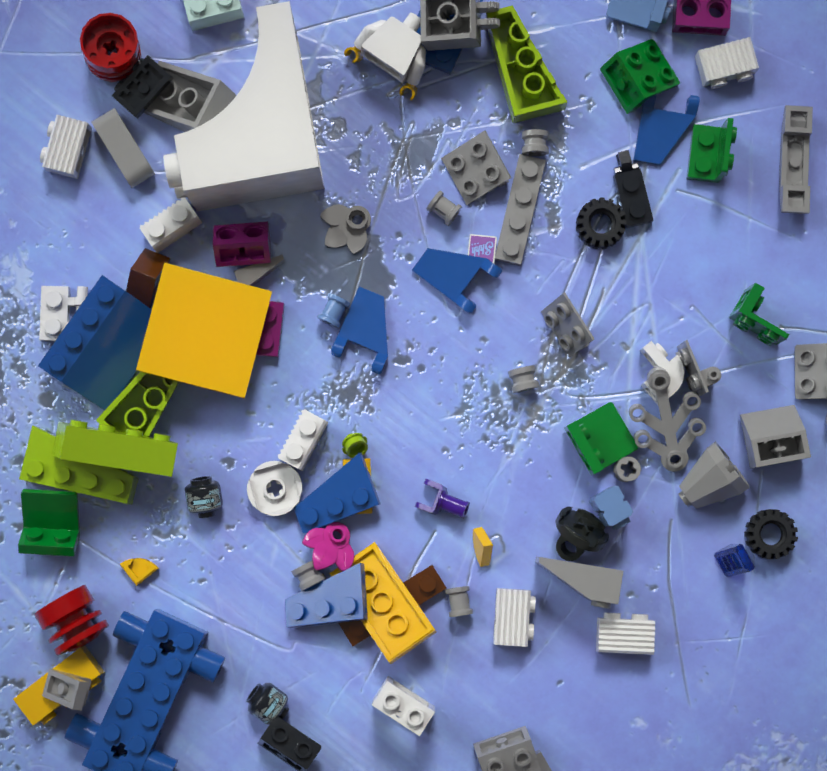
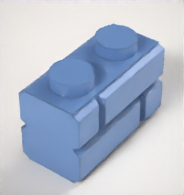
M619 486L608 487L590 498L589 503L594 511L599 513L597 516L604 526H611L613 530H617L631 522L629 516L632 515L633 510L629 503L623 500L625 496Z

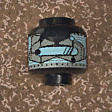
M211 476L191 479L190 484L185 487L188 511L198 514L199 518L215 516L214 511L222 507L223 501L220 484L212 480Z
M271 683L257 684L246 700L249 703V713L267 725L277 717L283 720L289 711V708L286 707L288 696Z

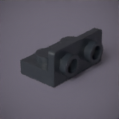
M148 55L145 59L141 58L134 64L133 72L127 79L123 78L117 83L114 88L115 92L112 95L137 119L174 79Z
M280 717L272 720L257 743L297 771H307L321 750L320 744Z

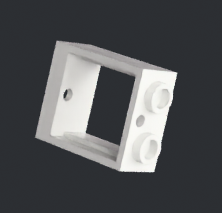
M387 676L372 701V706L418 736L422 734L435 713L434 705Z

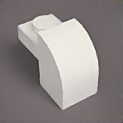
M650 341L639 351L654 368L661 367L668 372L670 385L667 387L668 398H670L683 382V363L678 355L668 361L666 359L668 354L659 343L654 344ZM663 377L655 379V384L661 385L664 382ZM646 380L641 386L658 405L656 392L649 386Z

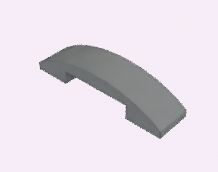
M785 105L779 166L781 213H810L808 173L813 107Z

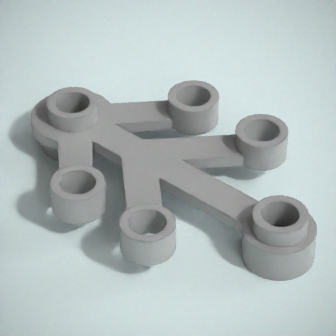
M655 367L648 372L647 382L656 392L661 420L647 412L641 404H633L629 408V416L634 422H643L664 435L666 446L651 438L646 430H638L634 435V441L638 447H647L660 455L661 463L667 470L680 471L688 463L687 449L696 436H701L705 433L706 425L700 418L691 419L688 423L689 429L678 443L676 432L689 413L700 407L701 399L695 392L686 393L683 397V403L672 417L667 387L670 385V376L664 368ZM657 377L664 378V382L661 385L655 384ZM696 397L697 401L695 404L689 405L687 404L688 399ZM641 409L642 414L639 417L633 416L634 410ZM696 423L702 424L701 429L698 431L692 430L693 425ZM641 435H646L648 438L645 442L641 443L638 441ZM673 455L680 456L677 462H671L670 458Z

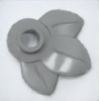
M337 204L328 207L320 214V217L331 225L325 237V245L327 247L339 248L347 245L353 254L364 248L367 242L366 230L371 223V216L366 208L362 206L347 208ZM357 215L363 218L362 223L358 225L352 222V219Z

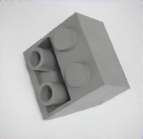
M795 405L740 415L750 469L811 458L806 430Z

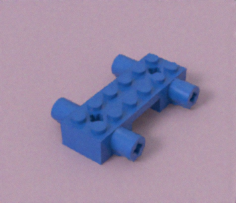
M160 609L153 611L149 621L126 611L122 613L112 636L135 646L136 649L101 724L76 713L65 734V739L88 749L82 766L93 771L175 770L178 760L154 748L181 685L185 683L189 673L196 674L213 683L219 675L225 657L202 647L208 631ZM172 640L174 642L172 646L176 647L175 651L167 653L163 645ZM122 743L126 745L124 749L128 751L123 755L119 754L116 746Z

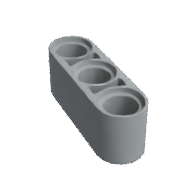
M115 108L92 121L94 128L131 188L155 175Z

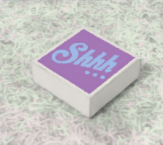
M470 234L468 255L487 258L494 263L497 237Z

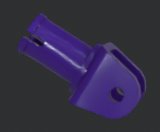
M425 479L424 484L438 489V494L433 507L416 502L415 507L434 515L443 510L464 519L470 502L448 495L445 486Z

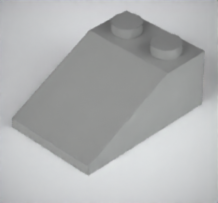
M159 61L158 65L174 79L144 113L183 132H187L218 115L233 101L236 94L219 79Z
M536 557L535 562L584 598L592 600L591 605L610 609L611 603H619L623 577L622 570Z

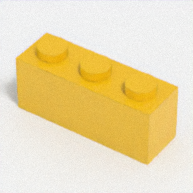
M86 646L80 647L53 668L91 679L89 691L101 682L99 677L105 673ZM48 672L13 698L33 726L40 722L44 726L57 716L54 711L62 706L42 696Z

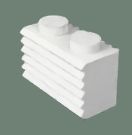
M751 37L701 49L695 55L702 86L711 85L712 89L727 85V81L737 79L738 82L750 80L759 69Z
M56 115L55 122L51 121L48 126L47 136L50 137L48 147H43L40 154V162L43 163L42 167L46 171L78 179L92 131L89 123Z
M181 197V201L177 200L176 204L172 203V207L168 206L167 210L163 209L162 213L158 212V216H154L153 219L149 218V222L140 225V230L153 249L159 253L202 224L186 198Z
M301 410L302 415H298L299 420H296L297 424L293 425L292 434L288 435L289 439L285 440L284 449H281V454H278L280 460L301 471L305 468L328 425L326 420L307 410Z
M496 588L494 645L528 647V641H533L534 624H529V614L535 613L536 597L531 596L530 590Z
M604 613V618H597V652L654 655L655 621L648 620L647 614H632L631 619H620L621 613Z

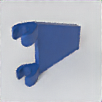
M657 95L647 99L642 107L633 161L660 165L696 117L700 97L690 95L686 102L685 114L654 109Z
M427 248L412 269V271L469 313L474 311L476 304L462 293L480 268L495 278H498L502 273V269L487 258Z
M359 286L339 334L331 348L333 356L340 358L347 341H350L376 352L377 355L372 364L371 371L376 374L382 373L388 358L384 296Z

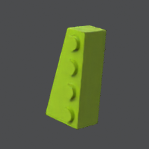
M513 5L500 8L496 12L486 13V18H497L500 20L499 28L487 29L512 122L517 123L565 110L568 102L557 87L554 77L544 64L541 54L535 48Z
M140 372L96 421L99 424L116 427L115 431L126 433L127 429L143 431V436L150 437L179 382Z
M71 420L70 423L58 421L52 454L61 460L172 477L178 443L170 441L171 436L154 433V437L151 438L143 436V431L127 429L126 433L115 431L116 427L99 424L98 428L88 427V422Z
M32 425L19 477L20 480L125 504H133L138 477L119 468L61 460L52 454L56 436L40 427Z

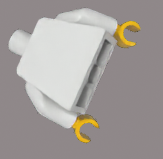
M409 13L403 23L391 16L387 21L379 20L364 27L354 41L355 46L347 48L344 51L345 57L349 56L354 51L356 58L352 63L360 62L365 57L401 83H404L406 80L408 83L400 89L399 94L402 96L405 88L412 91L411 101L417 95L416 85L419 84L425 69L426 49L422 45L421 35L416 32L421 26V18L414 13Z

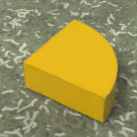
M482 527L474 528L473 545L480 567L488 566L491 562L493 544Z
M143 558L128 559L120 563L136 586L159 569L155 563Z

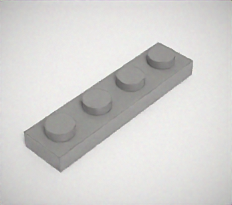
M519 154L495 254V260L521 266L546 160Z

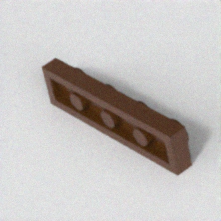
M433 565L403 582L418 605L446 589L445 584ZM361 620L338 623L352 647L371 636Z

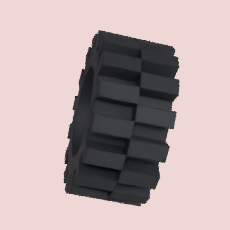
M600 197L599 200L592 199L580 210L576 219V232L579 233L578 237L580 240L583 239L585 241V245H591L593 249H607V247L615 245L624 234L625 226L627 225V220H625L626 214L624 211H621L619 204L613 203L614 200H605L604 197ZM596 214L607 215L611 220V229L603 234L595 232L591 227V218Z
M776 509L762 510L750 518V522H747L745 526L747 530L744 532V536L747 537L745 542L747 546H750V550L759 557L779 559L782 556L788 555V552L794 549V542L798 540V537H796L798 529L794 527L793 523L795 522L792 518L788 517L787 513ZM769 523L777 525L781 531V538L774 545L766 544L761 538L762 528Z

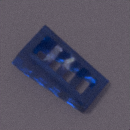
M730 544L714 553V557L721 570L727 577L750 572L755 567L743 544Z

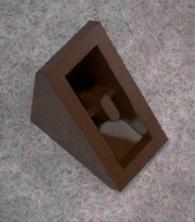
M145 248L130 269L126 292L151 308L156 296L164 262L169 264L171 258Z

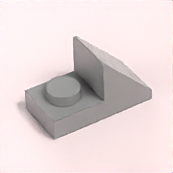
M49 669L42 696L72 710L82 711L88 697L91 679Z

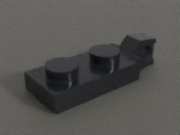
M629 150L618 152L616 157L619 167L614 168L615 175L613 178L621 210L626 214V228L651 223L654 220L641 168L639 169L638 162L632 164Z

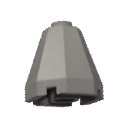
M715 441L706 448L679 485L682 491L678 494L688 507L693 505L697 509L740 495L750 487L738 468L730 461L726 452Z

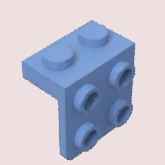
M610 0L606 15L609 19L657 32L661 23L666 24L671 8L666 7L668 0Z

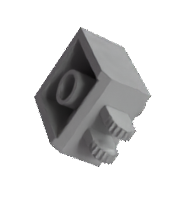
M420 0L422 44L427 51L481 47V30L499 28L500 20L497 18L480 19V13L496 12L500 10V3L494 1L480 2V0ZM454 14L455 17L450 20L449 16Z

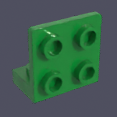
M654 39L615 53L600 68V71L627 114L634 112L650 97L677 87L680 84L679 79Z
M727 118L721 127L698 124L692 126L686 179L719 183L724 176H727L728 170H732L734 154L730 153L731 143H735L737 136V127H733V118Z
M755 282L744 290L729 318L734 321L733 325L745 332L751 330L758 334L757 339L764 344L771 346L773 343L777 345L787 340L789 334L753 313L759 309L765 298L761 296L765 288Z
M612 402L564 427L591 476L638 449L631 433Z
M23 489L21 492L23 530L18 543V553L75 556L80 538L78 493Z

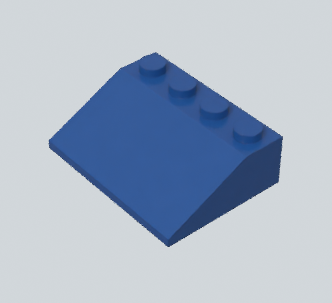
M102 275L41 360L38 367L95 405L106 410L123 391L136 372L152 309Z

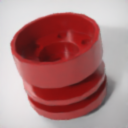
M103 13L89 19L82 28L80 36L81 50L92 74L101 80L117 82L123 78H128L133 72L134 64L141 59L137 32L131 22L122 15Z
M86 585L66 593L34 613L42 630L56 627L58 630L48 640L50 644L63 639L64 643L54 649L57 656L75 651L90 643L109 626L106 620L95 625L93 624L92 620L102 614L100 610L87 614L85 609L93 603L94 598Z

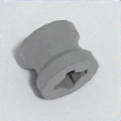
M541 129L522 131V139L524 140L522 155H548L549 148L546 146V140L549 137V132Z
M535 365L508 371V375L514 384L512 386L513 393L540 387L539 382L534 377Z
M313 561L291 571L293 576L297 577L300 581L299 588L301 591L326 579L324 573L314 569Z

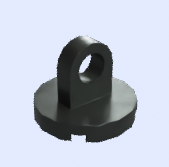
M573 507L563 508L555 520L556 527L561 534L556 543V551L566 561L577 560L585 550L597 552L603 549L608 541L609 535L604 532V524L595 515L584 509L579 508L575 511L572 510ZM565 541L575 545L576 552L569 551L565 546Z

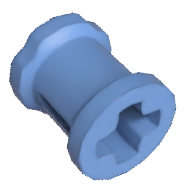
M328 293V302L322 314H318L317 318L333 327L339 328V320L345 308L350 306V303L341 297Z

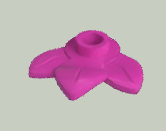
M333 522L325 528L311 529L305 535L302 544L314 549L312 561L315 570L325 569L335 563L339 570L344 571L353 564L354 551L349 544L350 532L344 524ZM338 531L341 534V539H335L333 532Z

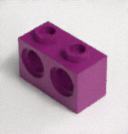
M674 0L672 32L726 36L730 29L731 0ZM682 7H691L695 14L692 16L685 15ZM709 9H718L721 12V17L711 16Z
M268 221L214 225L213 250L216 267L271 263V240Z

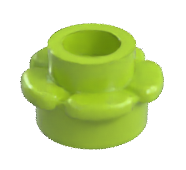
M362 433L347 435L342 442V451L351 458H354L358 453L364 455L368 449L367 438Z

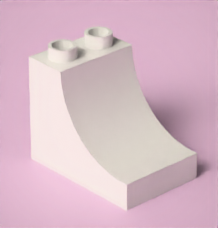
M290 1L256 7L259 29L258 47L251 72L242 89L233 101L214 118L192 130L174 135L177 153L163 155L169 187L174 188L177 199L188 197L197 212L325 189Z

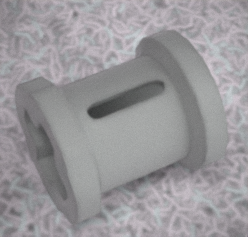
M439 191L427 206V211L436 213L445 220L447 226L454 221L462 209L461 205H455L445 198L442 191Z
M624 457L616 461L613 472L619 481L629 482L638 478L641 466L635 458ZM630 463V469L633 470V474H627L625 477L623 475L624 470L620 468Z
M469 586L445 589L450 600L451 611L449 612V617L473 614V609L470 608L468 599Z

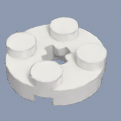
M268 461L259 465L251 474L247 484V494L251 504L261 513L270 516H281L292 511L300 502L303 492L302 480L298 472L289 464L280 461ZM272 481H276L277 484H282L283 489L279 491V496L275 497L273 493H268L267 488L271 487Z

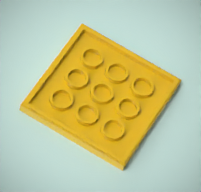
M164 262L136 371L244 399L272 291Z

